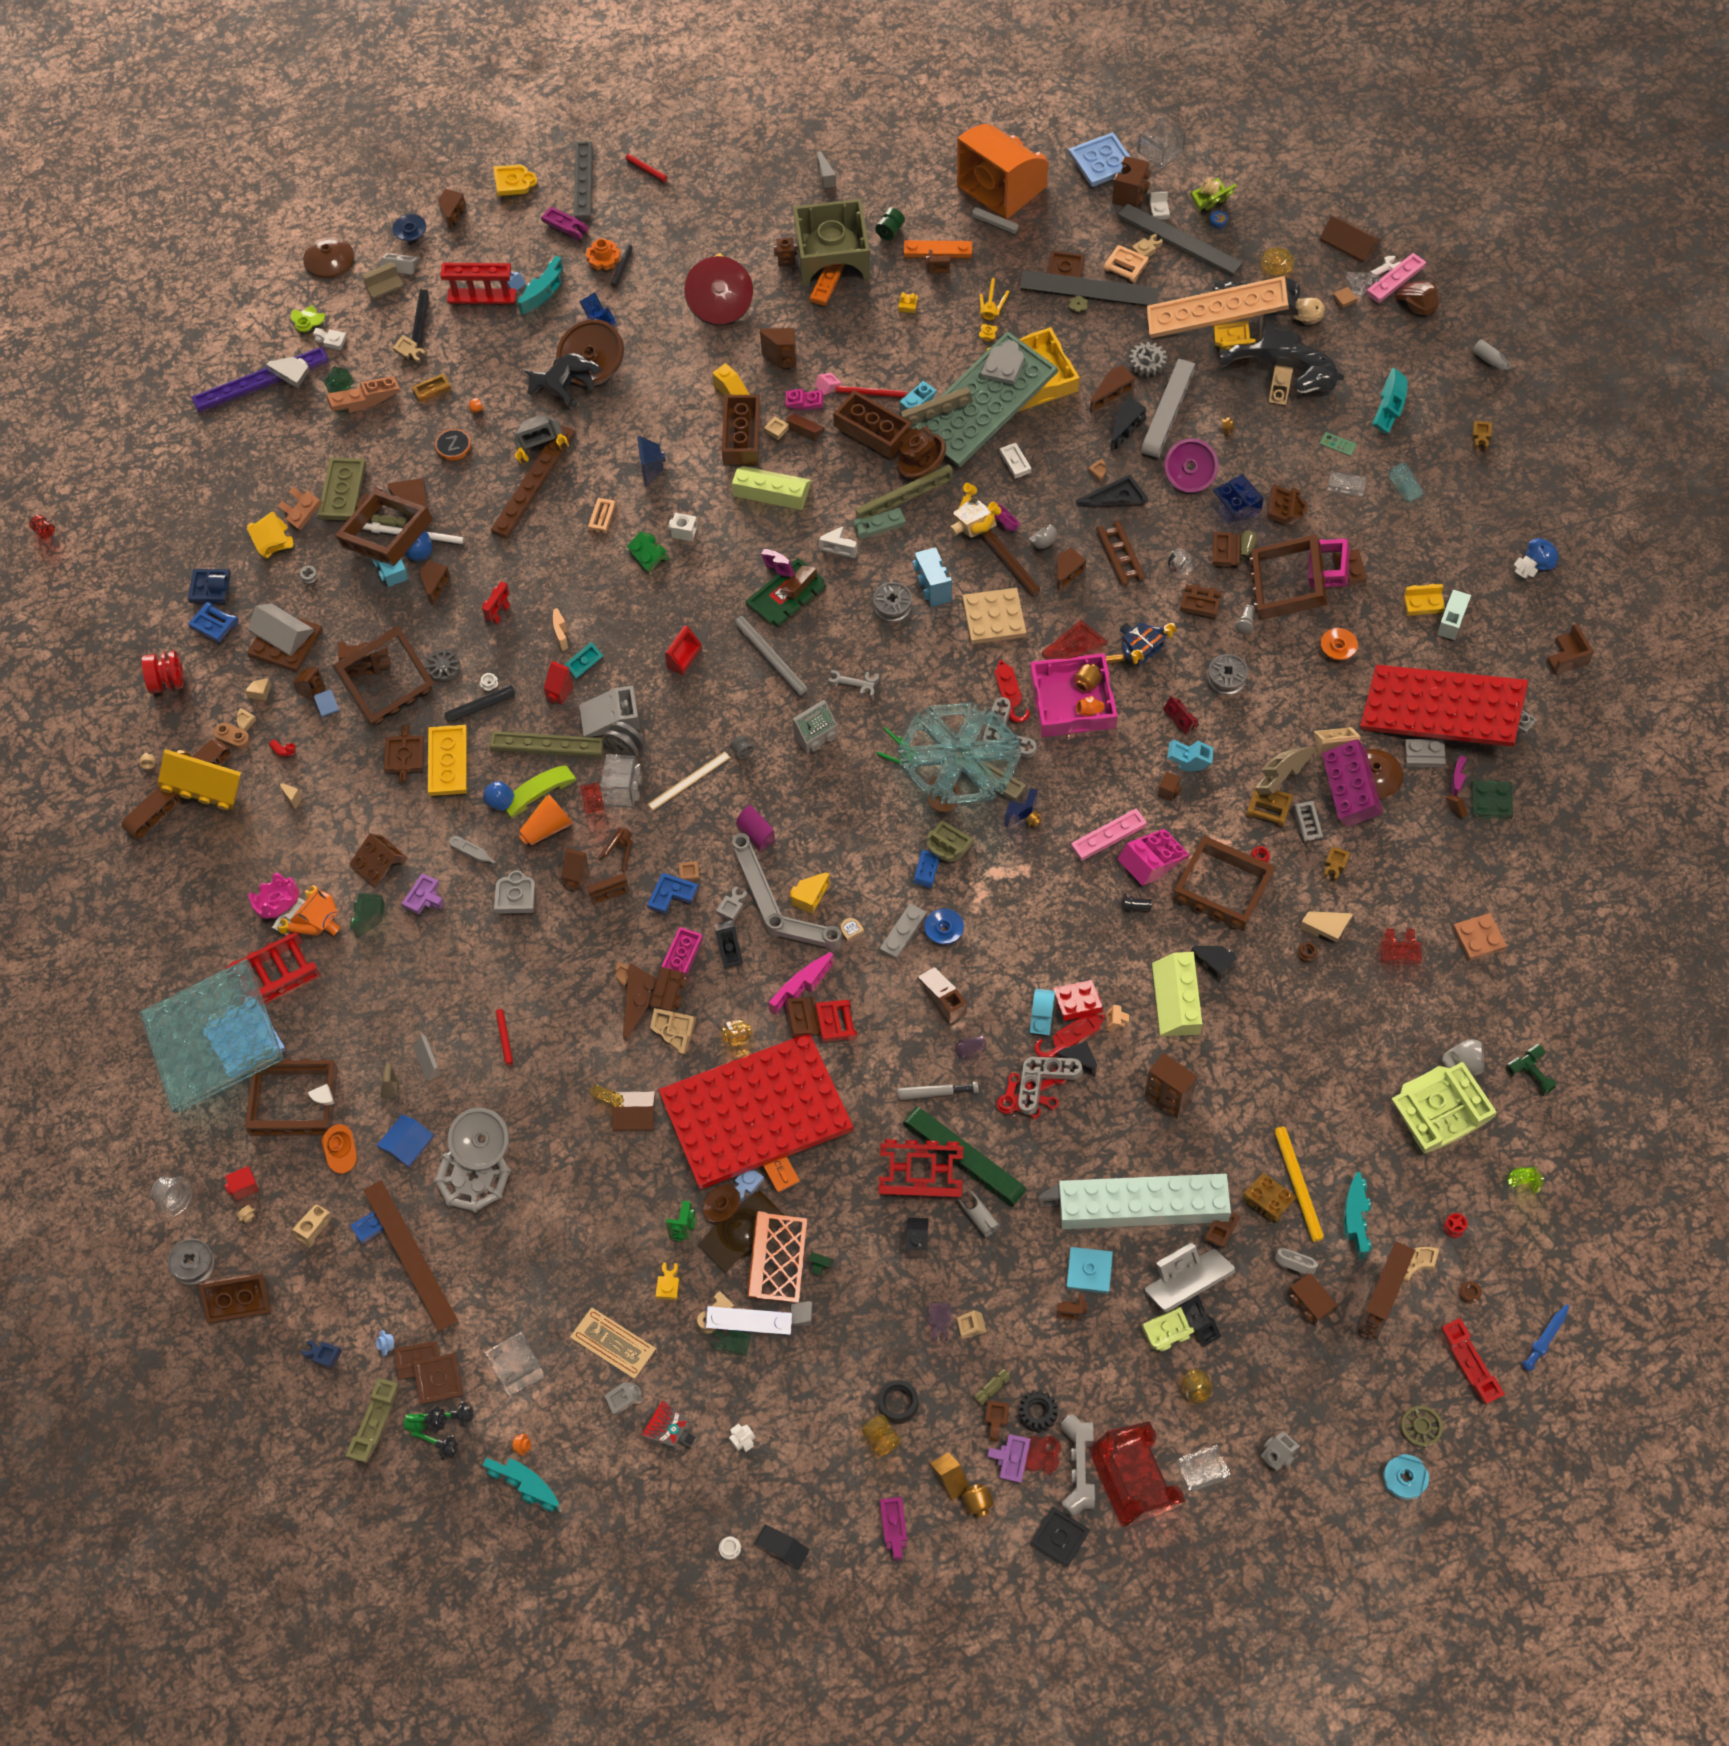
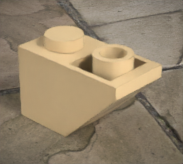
M1275 366L1269 402L1286 405L1293 368Z

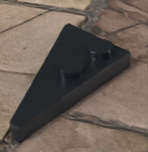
M1130 474L1076 500L1078 507L1148 503V497Z

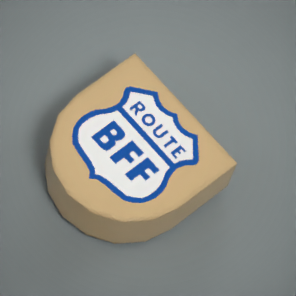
M848 918L841 924V933L847 942L864 933L863 927L856 919Z

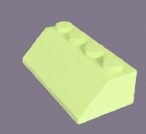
M742 466L736 470L732 481L733 496L802 510L812 480Z
M1194 952L1172 953L1152 963L1160 1037L1199 1035L1202 1028V1017Z

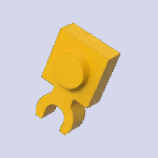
M663 1263L662 1271L664 1277L658 1276L656 1299L677 1301L680 1280L675 1276L678 1274V1265L674 1263V1269L668 1271L666 1270L667 1264Z

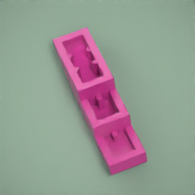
M831 952L827 953L795 974L770 1000V1012L777 1015L787 998H799L805 989L812 993L834 964L833 954Z

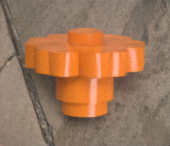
M597 239L586 250V260L590 263V267L596 270L602 268L609 270L615 267V263L620 262V249L617 248L616 243L610 240Z

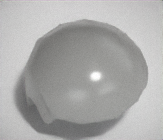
M1050 524L1048 528L1043 527L1031 536L1029 541L1034 547L1045 549L1054 543L1057 531Z

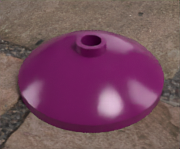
M1195 438L1183 439L1174 444L1168 451L1164 462L1165 474L1169 482L1176 489L1187 493L1199 492L1210 486L1216 478L1218 458L1208 443ZM1187 464H1191L1193 469L1188 470Z

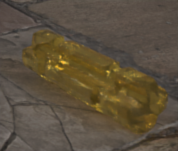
M597 1084L590 1088L592 1096L616 1106L624 1103L623 1095Z

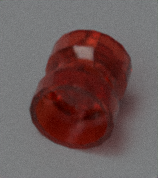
M41 514L35 515L29 522V527L34 532H37L42 539H48L55 532V526Z

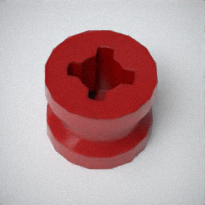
M1460 1213L1450 1214L1444 1224L1445 1234L1451 1238H1460L1467 1228V1219Z

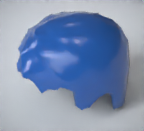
M495 781L484 789L483 800L489 807L505 811L512 804L515 795L504 782Z

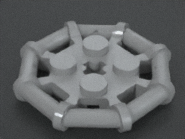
M451 1152L442 1155L441 1165L437 1176L433 1180L446 1201L445 1205L477 1213L479 1209L503 1198L502 1194L508 1176L511 1174V1168L507 1166L503 1158L497 1163L499 1167L497 1170H493L492 1167L483 1170H473L459 1164ZM450 1164L454 1167L451 1177H445ZM475 1173L478 1178L469 1181V1174ZM495 1177H499V1180H498V1183H497V1186H496V1189H495V1188L492 1187V1184H493V1181H494ZM453 1184L456 1191L451 1194L446 1185ZM484 1192L490 1193V1195L482 1198L481 1200H477V1198L480 1197V1194ZM460 1196L471 1198V1202L460 1200L459 1198Z

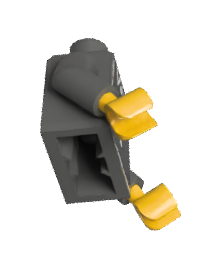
M542 414L522 422L519 430L514 434L516 450H518L515 453V458L519 463H521L522 457L526 462L529 459L523 451L524 449L555 439L556 437V442L561 450V444L566 443L569 447L567 438L563 436L564 433L558 420L548 418L546 414Z

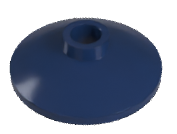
M416 214L403 215L393 224L394 235L404 241L416 240L426 231L425 220Z

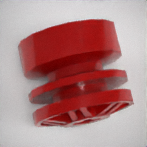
M175 650L170 651L169 656L166 652H163L161 661L157 654L142 656L144 681L150 694L163 692L164 683H166L170 691L174 690V685L177 690L183 689V667Z

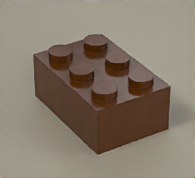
M1163 1053L1149 1070L1145 1096L1150 1103L1157 1104L1163 1108L1167 1115L1178 1119L1193 1100L1197 1076Z

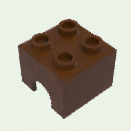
M1124 156L1121 162L1122 174L1116 173L1114 178L1112 203L1124 207L1130 204L1138 208L1139 204L1144 202V192H1148L1150 182L1148 181L1151 175L1149 162Z

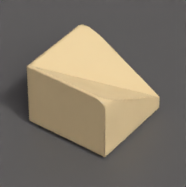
M269 679L256 680L248 686L245 692L248 698L266 701L272 685Z

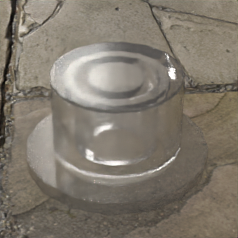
M163 1176L154 1183L151 1189V1198L159 1205V1209L164 1215L171 1217L178 1215L185 1210L191 1200L192 1184L185 1177L171 1178Z

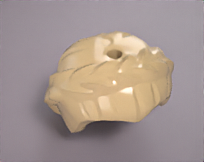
M1301 298L1297 300L1298 315H1289L1293 319L1302 321L1304 325L1315 324L1324 317V304L1317 298Z

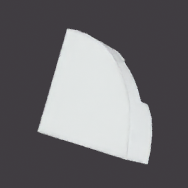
M327 1084L308 1092L309 1096L319 1104L327 1106L335 1104Z

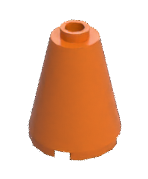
M549 794L519 831L522 834L519 837L526 845L528 843L533 845L569 827L573 822Z

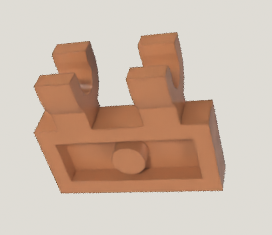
M292 487L289 493L299 499V502L294 508H291L281 501L278 507L289 514L286 520L299 530H302L323 502L309 491L303 494L295 487Z

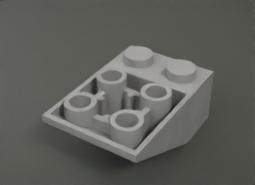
M633 686L614 688L579 705L584 737L605 735L616 721L626 723L635 730L640 729Z

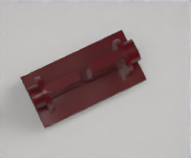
M1170 696L1163 710L1184 734L1188 735L1191 728L1196 729L1199 726V720L1191 712L1187 713L1188 709L1180 699Z

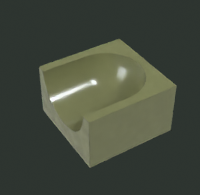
M861 199L793 206L795 237L803 286H810L812 276L821 268L832 264L852 265L861 271L864 279H871L870 250Z

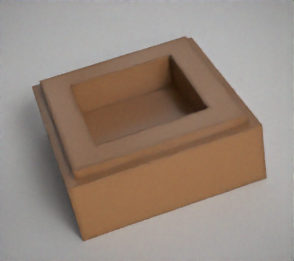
M1349 287L1333 293V298L1342 309L1357 302V297Z
M698 861L679 863L680 878L690 882L700 881Z

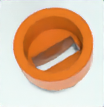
M477 397L469 402L471 412L478 413L484 410Z

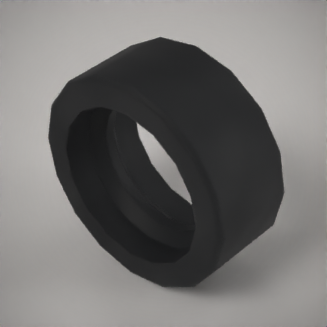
M892 1380L880 1389L878 1394V1410L888 1422L903 1424L910 1421L916 1415L919 1407L918 1394L909 1382ZM894 1390L905 1391L911 1399L909 1409L902 1414L892 1413L886 1407V1397Z

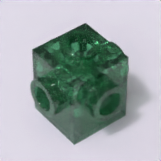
M334 366L323 382L327 391L334 393L349 390L354 380L349 370Z

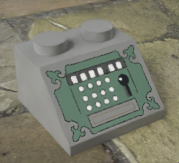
M825 700L793 718L794 739L807 754L818 750L823 744L833 741L838 736V725Z

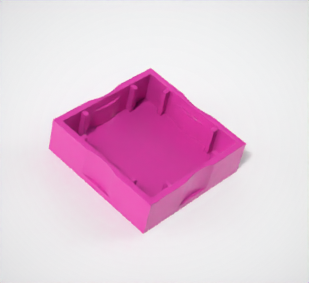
M1105 653L1078 656L1071 659L1030 662V679L1041 737L1115 729L1117 727L1118 716L1114 696L1109 686V672ZM1093 664L1100 669L1102 680L1094 691L1085 693L1076 688L1074 677L1082 665ZM1093 696L1098 701L1104 703L1105 710L1100 715L1096 713V716L1084 717L1076 712L1077 701Z

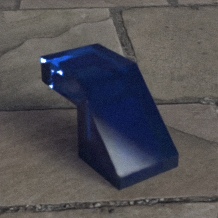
M595 292L579 300L590 320H602L611 325L616 323L609 308L602 306Z
M1030 788L1025 804L1010 800L1005 815V826L1009 827L1026 819L1034 811L1038 790Z

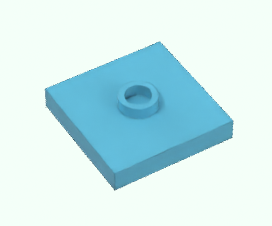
M1071 1247L1067 1289L1109 1294L1113 1252Z

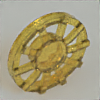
M1280 247L1268 248L1263 253L1261 259L1263 268L1267 272L1277 275L1289 272L1294 263V256L1289 250Z

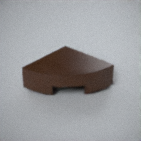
M1454 795L1446 797L1450 808L1459 817L1464 818L1468 815L1463 798Z

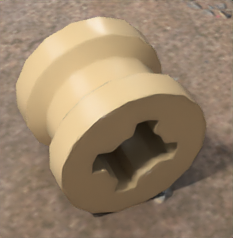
M1207 177L1202 185L1201 193L1209 194L1210 197L1218 192L1220 182H1214L1211 178Z

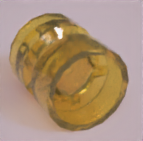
M884 1414L873 1418L861 1430L868 1441H873L872 1447L879 1457L894 1450L902 1441L896 1431L890 1429L892 1425Z

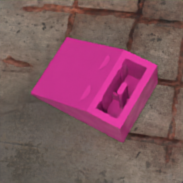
M1162 829L1127 843L1118 860L1144 886L1159 879L1190 855L1169 832Z

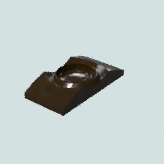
M760 1190L741 1202L731 1218L715 1225L698 1245L726 1275L752 1253L757 1212L785 1216ZM769 1219L768 1227L774 1233L782 1225L778 1220Z

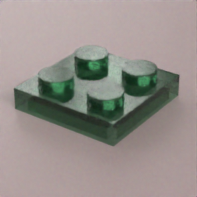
M1472 781L1473 817L1512 819V782Z

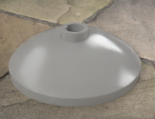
M471 1108L462 1112L453 1121L448 1133V1146L454 1159L462 1166L473 1170H483L497 1164L504 1157L509 1145V1131L505 1121L496 1112L487 1108ZM482 1135L485 1136V1141L483 1143H481L479 1140L480 1136Z

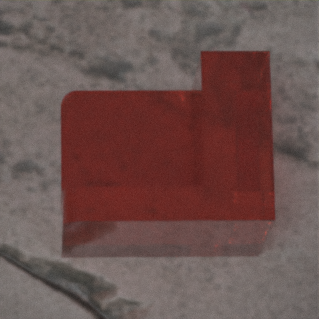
M599 782L580 786L586 814L604 810Z

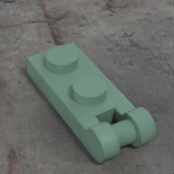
M897 508L865 519H855L852 524L857 529L859 539H865L906 526V520L901 509Z

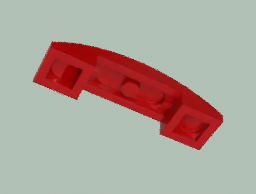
M1461 1318L1442 1326L1443 1335L1456 1363L1483 1403L1486 1405L1504 1396L1505 1393L1495 1376L1490 1375L1470 1341L1471 1335Z

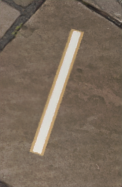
M723 752L647 805L652 810H655L731 757L726 752Z

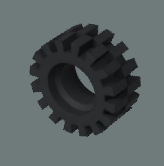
M1032 1390L1031 1394L1026 1393L1025 1397H1022L1020 1400L1018 1411L1020 1422L1024 1423L1026 1429L1029 1427L1031 1432H1034V1430H1037V1433H1041V1430L1047 1431L1056 1422L1058 1405L1055 1402V1398L1053 1396L1050 1397V1393L1047 1391L1042 1393L1043 1390H1039V1392ZM1042 1404L1046 1408V1415L1040 1419L1034 1418L1030 1414L1032 1405Z

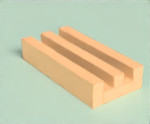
M602 498L597 499L588 526L589 531L594 529L596 532L603 531L604 534L607 533L616 507L615 501ZM604 504L598 524L595 525L601 505ZM610 505L604 525L602 526L608 506Z

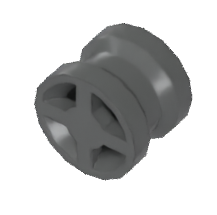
M744 735L738 736L730 744V748L736 751V756L739 759L747 758L754 750L753 745L748 743V739Z

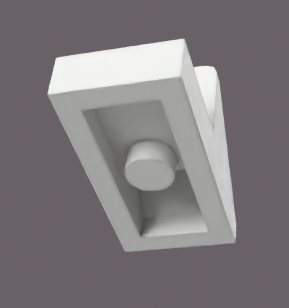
M1168 192L1148 193L1151 215L1159 220L1169 219Z
M840 527L820 537V550L855 558L857 542L851 539H843L844 527Z

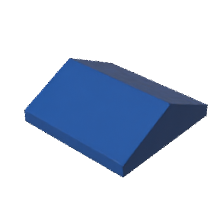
M402 1114L376 1146L410 1168L434 1138V1134L418 1121Z

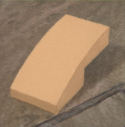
M556 608L553 611V624L559 647L563 651L568 649L567 639L564 635L567 632L565 620Z

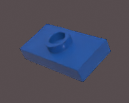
M922 850L913 883L932 888L940 858L929 851Z

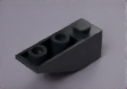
M1130 397L1118 408L1111 439L1112 452L1117 447H1120L1124 440L1131 436L1135 429L1146 420V407Z

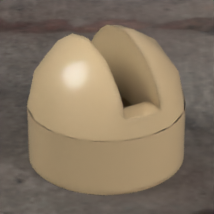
M143 754L140 757V767L143 769L154 768L155 757L152 754Z

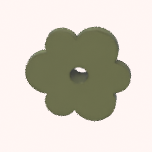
M1082 296L1071 298L1069 309L1076 312L1085 311L1088 308V301L1083 299Z

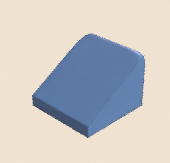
M511 272L510 281H507L508 287L517 291L525 285V281L520 273Z
M332 690L314 695L322 717L340 711Z

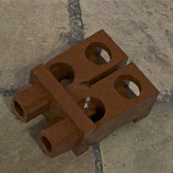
M338 642L339 661L368 643L363 642L359 645L347 646L346 642ZM381 645L345 667L344 670L349 677L371 675L374 673L375 675H381V669L391 668L387 645Z

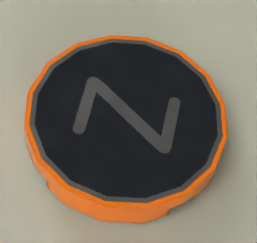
M449 429L437 437L435 448L441 458L443 457L448 461H456L464 458L466 453L470 451L471 441L468 434L464 431Z

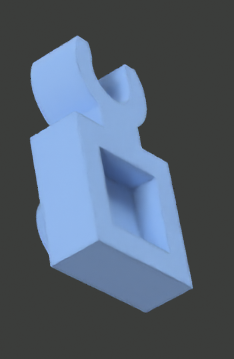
M754 1169L740 1174L735 1179V1184L738 1185L735 1188L740 1193V1203L743 1202L746 1192L752 1195L764 1181V1177Z

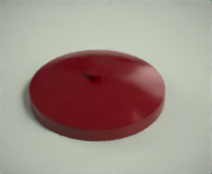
M712 256L699 261L689 271L684 286L685 300L691 312L701 321L711 325H728L739 320L748 311L753 298V283L749 273L739 262L724 256Z

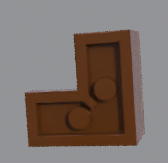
M1573 624L1569 633L1557 636L1555 639L1561 653L1549 656L1547 659L1555 675L1589 665L1594 651L1578 624Z

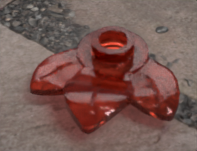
M1038 1436L1029 1437L1031 1443L1025 1467L1026 1470L1038 1471L1044 1468L1048 1474H1052L1059 1466L1060 1441L1054 1436H1046L1044 1438ZM1048 1445H1053L1054 1449L1052 1451H1049L1046 1449V1447Z

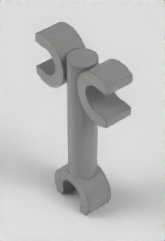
M831 670V676L836 678L828 679V684L831 686L842 683L861 687L860 696L863 697L865 692H869L870 699H873L874 687L879 682V674H876L874 679H870L869 672H866L864 681L840 676L838 671Z

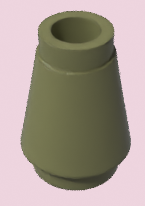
M1244 531L1240 536V557L1242 559H1250L1252 555V549L1255 548L1258 542L1255 532Z

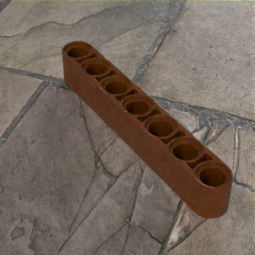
M213 738L192 757L220 766L231 755V749L217 738ZM158 787L125 817L121 826L134 838L140 839L184 798L179 793H166Z

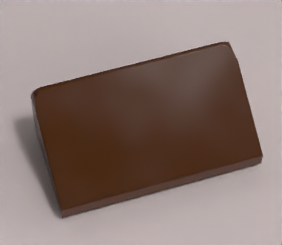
M795 413L785 420L789 424L790 430L814 441L818 439L825 427Z
M802 566L780 591L795 600L817 577V569Z

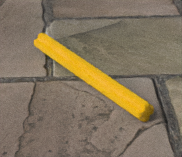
M1278 1127L1275 1129V1135L1312 1241H1321L1324 1235L1285 1127Z

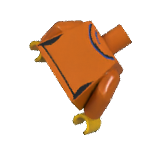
M312 885L310 887L311 892L305 891L307 900L290 919L291 922L288 923L287 919L280 920L283 926H277L279 933L295 932L318 936L325 929L334 936L341 927L332 920L338 913L332 896Z

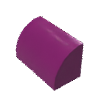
M749 804L738 816L736 827L743 834H746L750 842L761 852L775 842L774 829Z

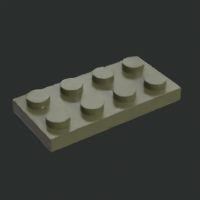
M330 457L321 497L323 503L318 511L319 519L348 521L357 510L356 505L359 502L366 467L365 459Z

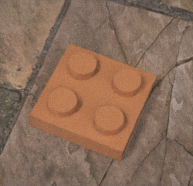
M1491 913L1453 925V930L1469 961L1506 950L1507 945Z

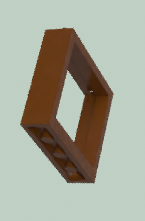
M374 489L335 536L343 548L395 566L432 522L433 518L425 505H418L411 500L407 501L399 496H393L385 491L381 492ZM382 505L413 516L388 547L356 536Z
M1317 534L1252 549L1250 564L1254 568V572H1251L1253 583H1255L1253 594L1257 599L1254 607L1256 613L1259 612L1262 620L1328 605L1322 549ZM1311 550L1315 593L1264 604L1260 561Z
M399 626L390 629L332 665L367 723L374 722V724L381 722L384 720L383 716L385 714L397 712L400 710L399 706L406 703L407 705L416 700L415 696L421 693L423 695L431 690L430 686L434 684ZM397 636L425 682L375 714H372L344 668Z
M1203 836L1174 890L1173 900L1179 902L1180 905L1193 908L1198 913L1209 915L1216 921L1227 923L1232 928L1236 927L1245 931L1274 876L1275 866L1207 836ZM1202 853L1262 878L1244 915L1183 889Z
M304 1058L298 1061L290 1059L253 1061L245 1129L249 1136H323L332 1127L334 1104L325 1105L323 1120H258L263 1075L328 1074L327 1085L330 1088L333 1100H335L338 1072L335 1061L326 1060L325 1058L321 1060Z
M1395 1241L1358 1328V1332H1361V1336L1364 1338L1368 1337L1378 1340L1412 1261L1415 1249Z

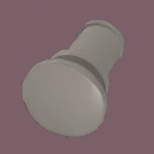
M1244 606L1242 617L1235 624L1238 632L1250 634L1253 631L1254 606Z

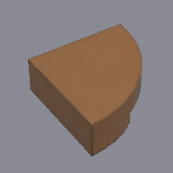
M1100 459L1088 468V472L1098 482H1101L1106 475V466L1103 459Z
M618 961L616 977L620 985L626 989L629 966Z

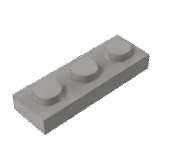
M910 903L881 945L880 952L897 961L926 918L927 912Z

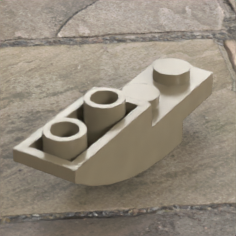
M1315 747L1293 748L1274 757L1262 768L1265 776L1255 787L1258 794H1273L1282 781L1287 778V775H1296L1301 771V768L1311 759V756L1316 751Z

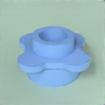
M381 1330L379 1333L380 1337L376 1339V1348L381 1350L383 1356H386L387 1351H392L394 1348V1339L391 1334H385V1331Z

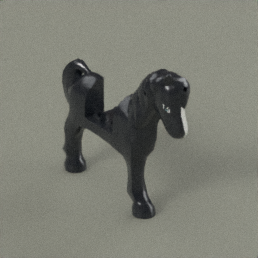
M1285 278L1289 309L1259 315L1260 332L1258 342L1253 345L1234 344L1229 350H1220L1219 366L1220 368L1227 367L1234 360L1245 357L1262 358L1270 364L1293 366L1304 370L1295 379L1293 384L1294 389L1300 393L1316 389L1331 392L1336 387L1337 381L1345 378L1343 374L1338 373L1333 360L1325 353L1311 346H1306L1302 343L1301 337L1297 333L1278 331V325L1274 323L1276 322V315H1298L1297 300L1301 294L1299 284L1292 279ZM1213 282V292L1251 284V282Z

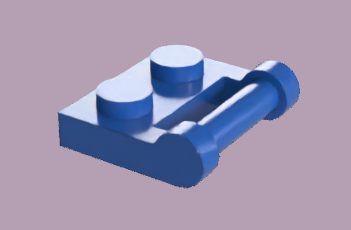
M207 602L188 625L191 629L219 643L231 628L238 624L239 618L234 615L230 616ZM208 614H213L226 622L222 623L214 619L213 617L209 616Z

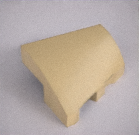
M1309 911L1304 917L1300 929L1316 937L1322 935L1338 942L1353 915L1350 913Z
M654 1008L650 1028L660 1034L666 1042L678 1049V1052L685 1054L691 1040L696 1017Z

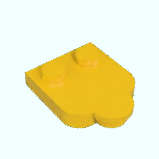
M523 165L493 167L497 196L525 194L530 190V187L537 184L535 174L528 172L527 168Z

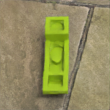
M566 765L533 777L513 791L515 796L506 812L512 819L527 810L529 803L557 787L561 790L576 781L575 776Z

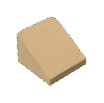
M281 783L280 787L291 806L296 809L302 800L298 789Z
M974 1310L957 1317L961 1338L986 1333L981 1312Z

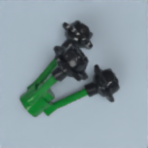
M461 1401L459 1408L452 1410L451 1413H444V1409L435 1406L434 1409L428 1411V1414H407L404 1419V1428L406 1431H411V1436L419 1437L435 1444V1447L440 1449L439 1455H441V1460L444 1461L454 1457L458 1452L459 1445L455 1440V1435L448 1436L443 1441L431 1438L420 1433V1431L425 1430L428 1424L429 1430H433V1433H438L439 1430L444 1429L449 1417L451 1419H458L461 1426L467 1427L468 1422H471L474 1417L473 1408L467 1402Z

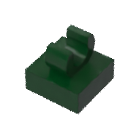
M811 1252L809 1257L810 1261L815 1262L812 1273L822 1275L824 1266L831 1268L834 1259Z

